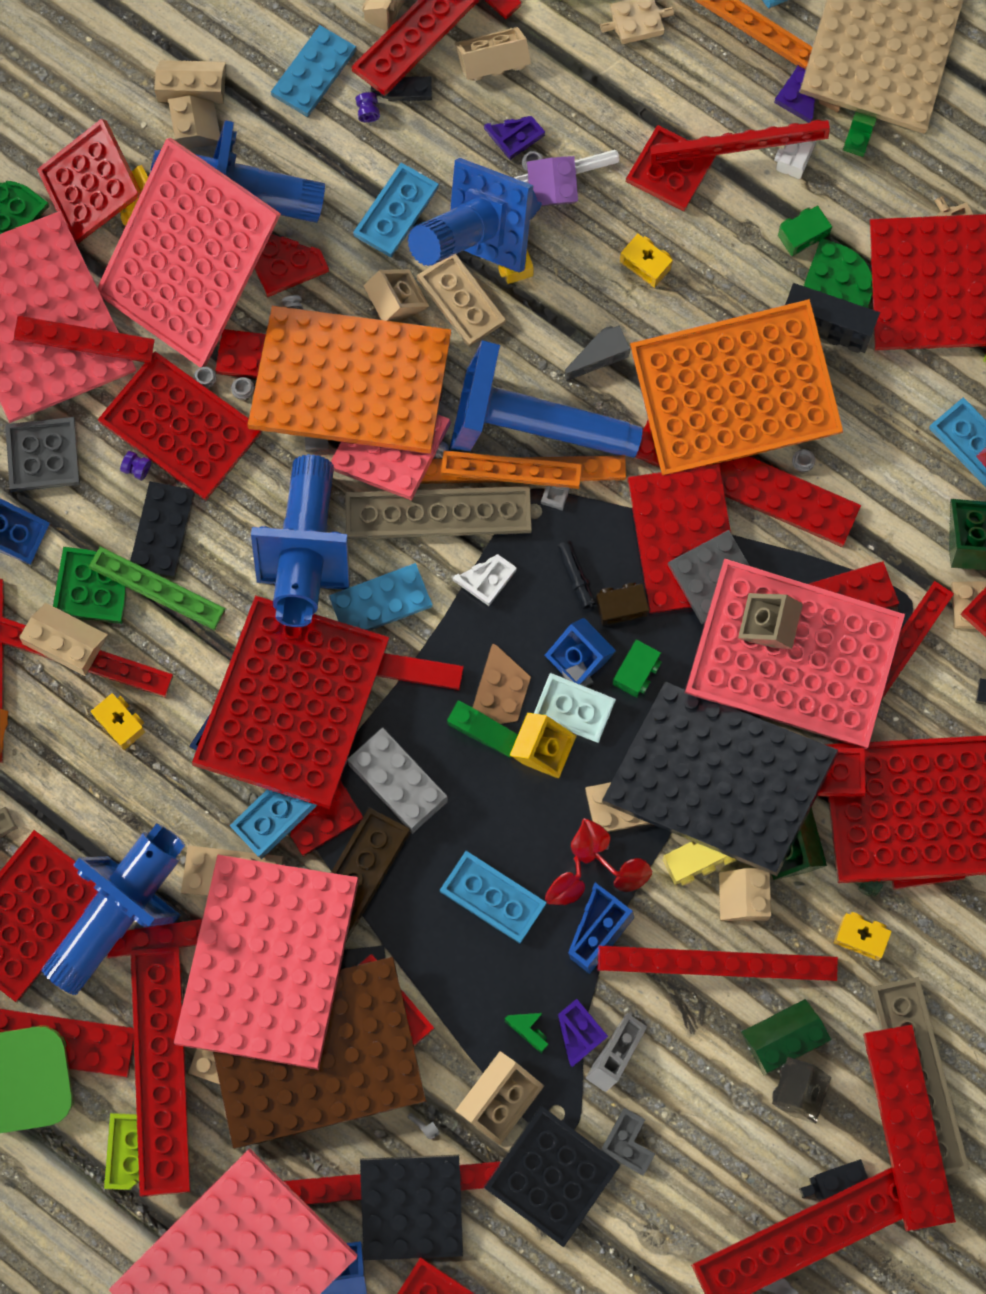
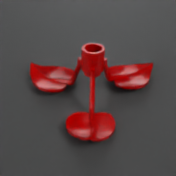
M584 818L580 829L571 842V850L576 855L573 858L576 863V875L571 872L560 875L547 891L545 902L552 905H566L578 900L585 890L584 882L579 880L581 878L580 862L589 863L595 857L613 875L617 876L613 884L616 889L623 892L634 891L642 887L650 879L653 871L649 864L640 858L626 861L621 866L620 872L616 871L598 853L608 847L610 843L609 833L598 823Z

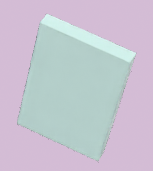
M550 673L534 714L547 715L572 733L599 743L616 699Z

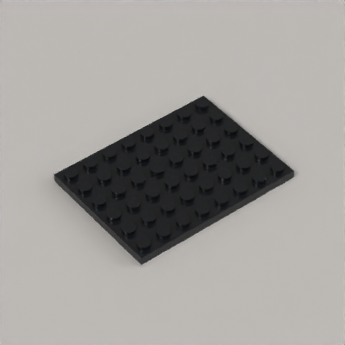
M665 682L607 789L602 802L609 807L777 876L838 755V750L731 707L686 694L685 689Z

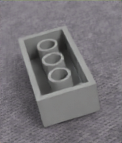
M384 728L379 730L347 759L349 766L396 817L411 830L412 834L448 802L445 793Z

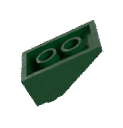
M950 500L949 555L951 568L986 570V501Z

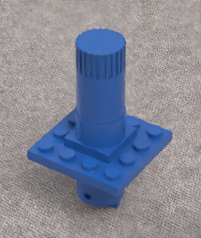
M225 120L213 158L197 156L281 213V216L317 223L323 205L325 183L235 163L237 154L232 152V148L235 144L237 131H233L234 122ZM161 150L154 151L150 173Z
M456 159L454 163L450 211L425 221L410 230V234H408V247L412 253L411 255L415 257L416 261H419L418 263H422L424 266H432L459 252L466 251L518 273L524 271L530 220L534 218L542 205L541 202L537 201L536 194L533 191L534 185L468 160Z
M302 455L293 461L283 529L261 526L252 527L251 530L257 583L275 584L273 607L276 609V619L281 624L290 627H304L311 623L312 615L318 609L320 588L345 590L350 587L347 534L336 531L327 533L334 465L328 459L319 455Z
M156 823L149 833L143 832L120 864H117L109 856L79 857L73 866L79 870L77 873L87 881L92 880L96 884L94 889L98 893L41 969L44 975L60 989L69 994L77 995L134 921L143 927L176 923L181 915L155 893L181 860L178 855L186 846L185 843L172 831Z

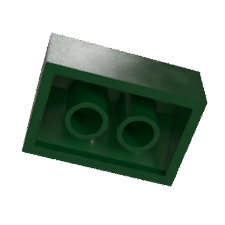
M812 807L778 875L772 874L773 880L809 873L827 866Z
M806 999L741 1031L763 1076L832 1040L820 1017Z

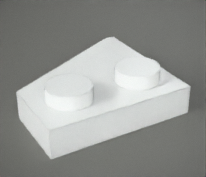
M496 555L489 558L485 563H479L473 566L472 569L460 575H455L453 581L490 606L516 572L517 568L501 556Z

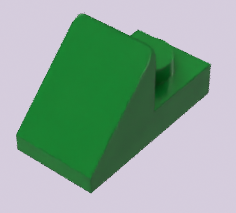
M856 112L842 151L864 157L877 118Z
M542 1013L508 1015L505 1018V1022L542 1054L548 1047V1043L545 1042L547 1037L540 1030L536 1029L533 1031L531 1029L541 1018Z

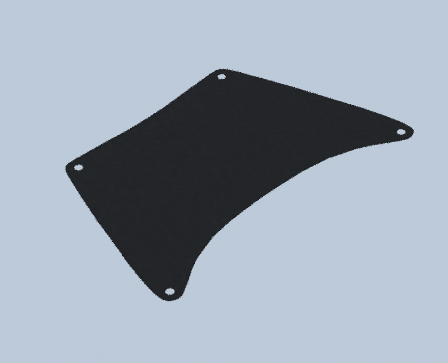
M534 488L530 489V505H539L542 509V514L537 519H531V533L494 534L475 564L485 563L489 558L499 555L517 568L516 572L490 606L461 587L445 616L415 657L463 666L460 690L398 681L357 731L348 758L379 730L384 728L445 793L448 801L413 834H409L362 916L482 1073L485 1072L497 1054L502 1052L544 1085L522 1115L523 1119L528 1123L540 1106L549 1110L551 1106L559 1105L565 1112L562 1121L575 1130L579 1124L582 1110L584 1058L575 1066H570L558 1014L576 999L589 1012L600 971H598L597 964L589 974L570 959L568 952L577 928L581 923L586 904L593 891L594 883H597L626 906H628L637 890L623 892L616 889L613 883L617 876L613 875L596 857L589 863L580 862L581 878L579 880H582L585 884V890L581 897L575 902L566 905L546 903L521 944H519L442 894L440 889L465 851H468L544 901L550 886L560 875L566 872L576 875V863L573 859L576 855L571 850V842L580 829L583 819L592 821L585 788L612 782L665 682L686 690L705 623L701 624L693 608L652 614L648 612L647 617L602 626L597 604L589 609L582 608L577 592L572 588L571 577L557 546L565 541L572 542L586 579L590 581V590L595 601L597 593H600L602 589L613 588L616 590L623 588L622 586L628 583L643 584L647 600L632 508L568 494L562 511L541 504L545 489ZM732 535L751 567L802 583L810 584L853 570L804 553ZM893 586L899 601L897 606L898 612L905 614L902 629L912 615L913 603L906 593ZM585 618L616 650L604 666L591 676L593 685L587 687L616 699L600 741L597 743L577 735L559 778L528 767L513 757L509 758L448 726L447 720L458 700L473 708L492 644L497 645L531 677L518 721L501 724L516 734H519L527 713L535 712L549 674L552 673L564 678L562 673L550 662L545 654L571 623ZM636 639L661 652L659 660L662 661L657 673L654 674L652 672L648 680L651 683L645 694L640 692L637 698L612 685L614 677ZM741 711L743 713L760 719V716ZM347 760L340 781L362 816L364 817L367 810L371 808L404 825L349 766ZM360 822L316 849L330 871L333 870ZM653 824L608 832L610 835L609 849L598 853L619 872L621 866L626 861L634 858L645 860L651 867L672 832ZM542 1013L541 1018L531 1028L533 1031L536 1029L540 1030L547 1037L545 1042L548 1043V1047L542 1054L505 1022V1018L508 1015Z

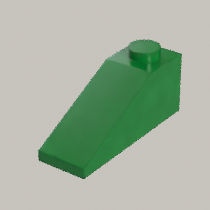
M458 700L447 720L448 726L511 758L510 753L518 734Z

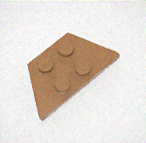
M495 644L491 646L473 708L499 724L518 721L531 677Z

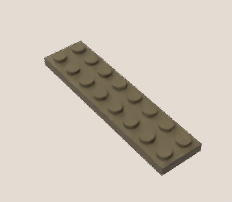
M530 486L417 490L412 501L388 491L345 493L346 534L348 539L531 533Z
M919 977L871 987L881 1030L906 1025L913 1026L945 1175L970 1170Z

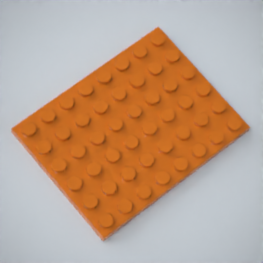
M810 299L630 343L662 475L718 464L843 433Z
M272 306L248 420V429L431 454L451 339V329Z

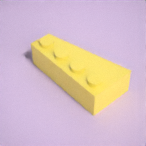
M693 841L664 855L662 859L674 885L681 883L682 886L694 881V876L703 873L705 876L716 870L715 866L723 862L726 866L737 861V859Z

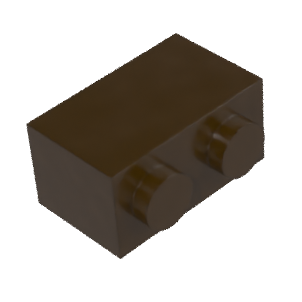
M628 583L620 589L605 588L600 593H597L596 603L602 626L648 616L649 608L643 584Z

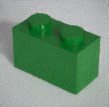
M817 205L812 209L810 207L804 209L794 219L788 218L780 224L777 236L791 257L818 243L821 238L825 239L830 236L832 225Z
M636 639L614 677L612 685L636 698L640 692L645 694L651 683L648 680L652 672L656 674L662 663L659 660L661 652Z

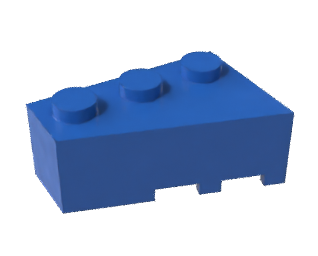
M594 883L593 891L586 904L581 923L577 928L568 952L570 959L589 974L598 964V946H613L635 918L630 908L597 883Z

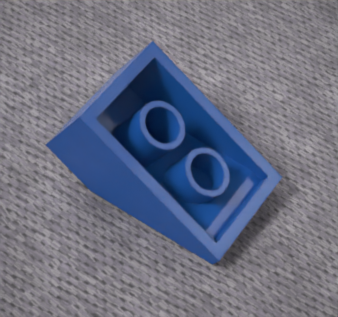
M0 498V553L30 565L50 523Z

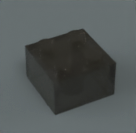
M788 1057L786 1063L781 1068L779 1084L773 1091L772 1104L792 1117L816 1124L832 1077L814 1064Z

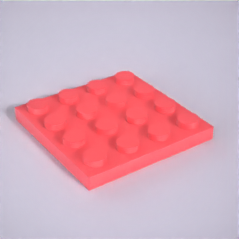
M437 415L431 454L341 442L331 460L334 465V471L412 501L451 421L449 418Z

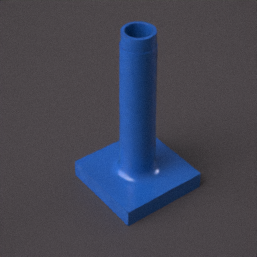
M481 341L465 373L449 451L470 453L482 432L483 424L489 423L619 456L624 455L632 458L636 456L642 438L643 428L641 426L494 386L492 382L500 345Z

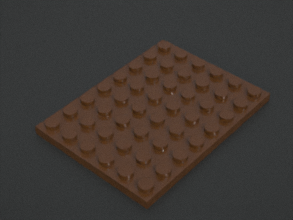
M393 957L340 970L319 1070L213 1052L233 1149L427 1102Z

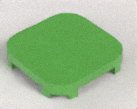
M39 1025L0 1032V1133L56 1124L69 1114L74 1105L66 1052L67 1044L65 1038L57 1030L49 1026Z

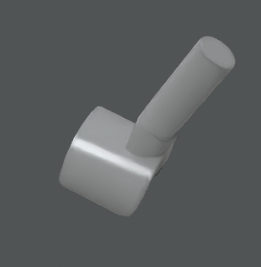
M410 1113L408 1115V1118L423 1131L428 1139H433L440 1134L433 1122L426 1126L414 1114Z

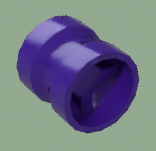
M365 92L356 96V106L359 108V121L369 123L378 120L380 112L376 107L378 103L377 95L372 92Z
M128 451L122 460L120 471L125 474L131 473L136 479L143 481L150 470L151 460L146 457L140 458L137 456V453Z

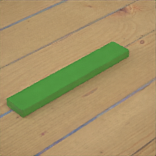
M101 546L89 565V569L210 629H216L226 608Z

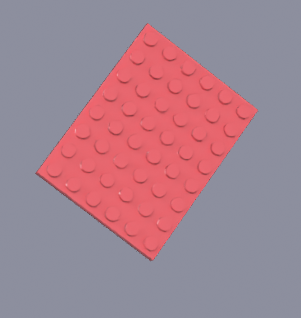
M167 138L97 289L102 299L200 368L206 367L281 213L174 139Z
M60 211L0 234V405L8 422L12 423L136 372L132 360L14 340L18 315L119 332Z
M724 559L685 693L867 749L905 614ZM749 593L788 595L803 604L792 649L771 648L738 638Z
M217 855L174 1044L319 1070L359 883L358 877Z
M249 1148L109 1288V1291L112 1294H321L358 1255Z

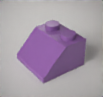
M574 156L553 157L527 162L528 184L534 185L533 191L536 194L537 201L542 203L541 206L575 204L578 202Z

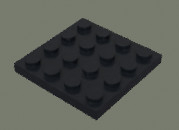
M540 1106L483 1188L560 1246L564 1247L621 1165L543 1106Z
M459 1154L360 1159L363 1261L463 1256Z

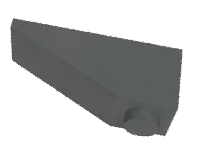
M620 325L614 328L613 326L606 327L595 336L565 369L566 381L629 357L630 347Z

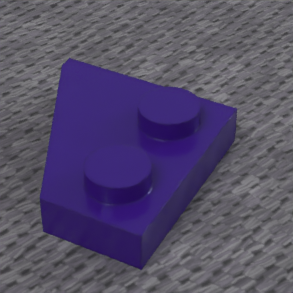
M797 66L775 98L774 103L810 123L813 119L815 98L799 93L806 70Z
M532 116L521 117L518 120H504V123L491 125V123H486L484 125V130L509 160L545 136V131Z
M577 999L558 1014L571 1067L575 1066L608 1038V1035Z

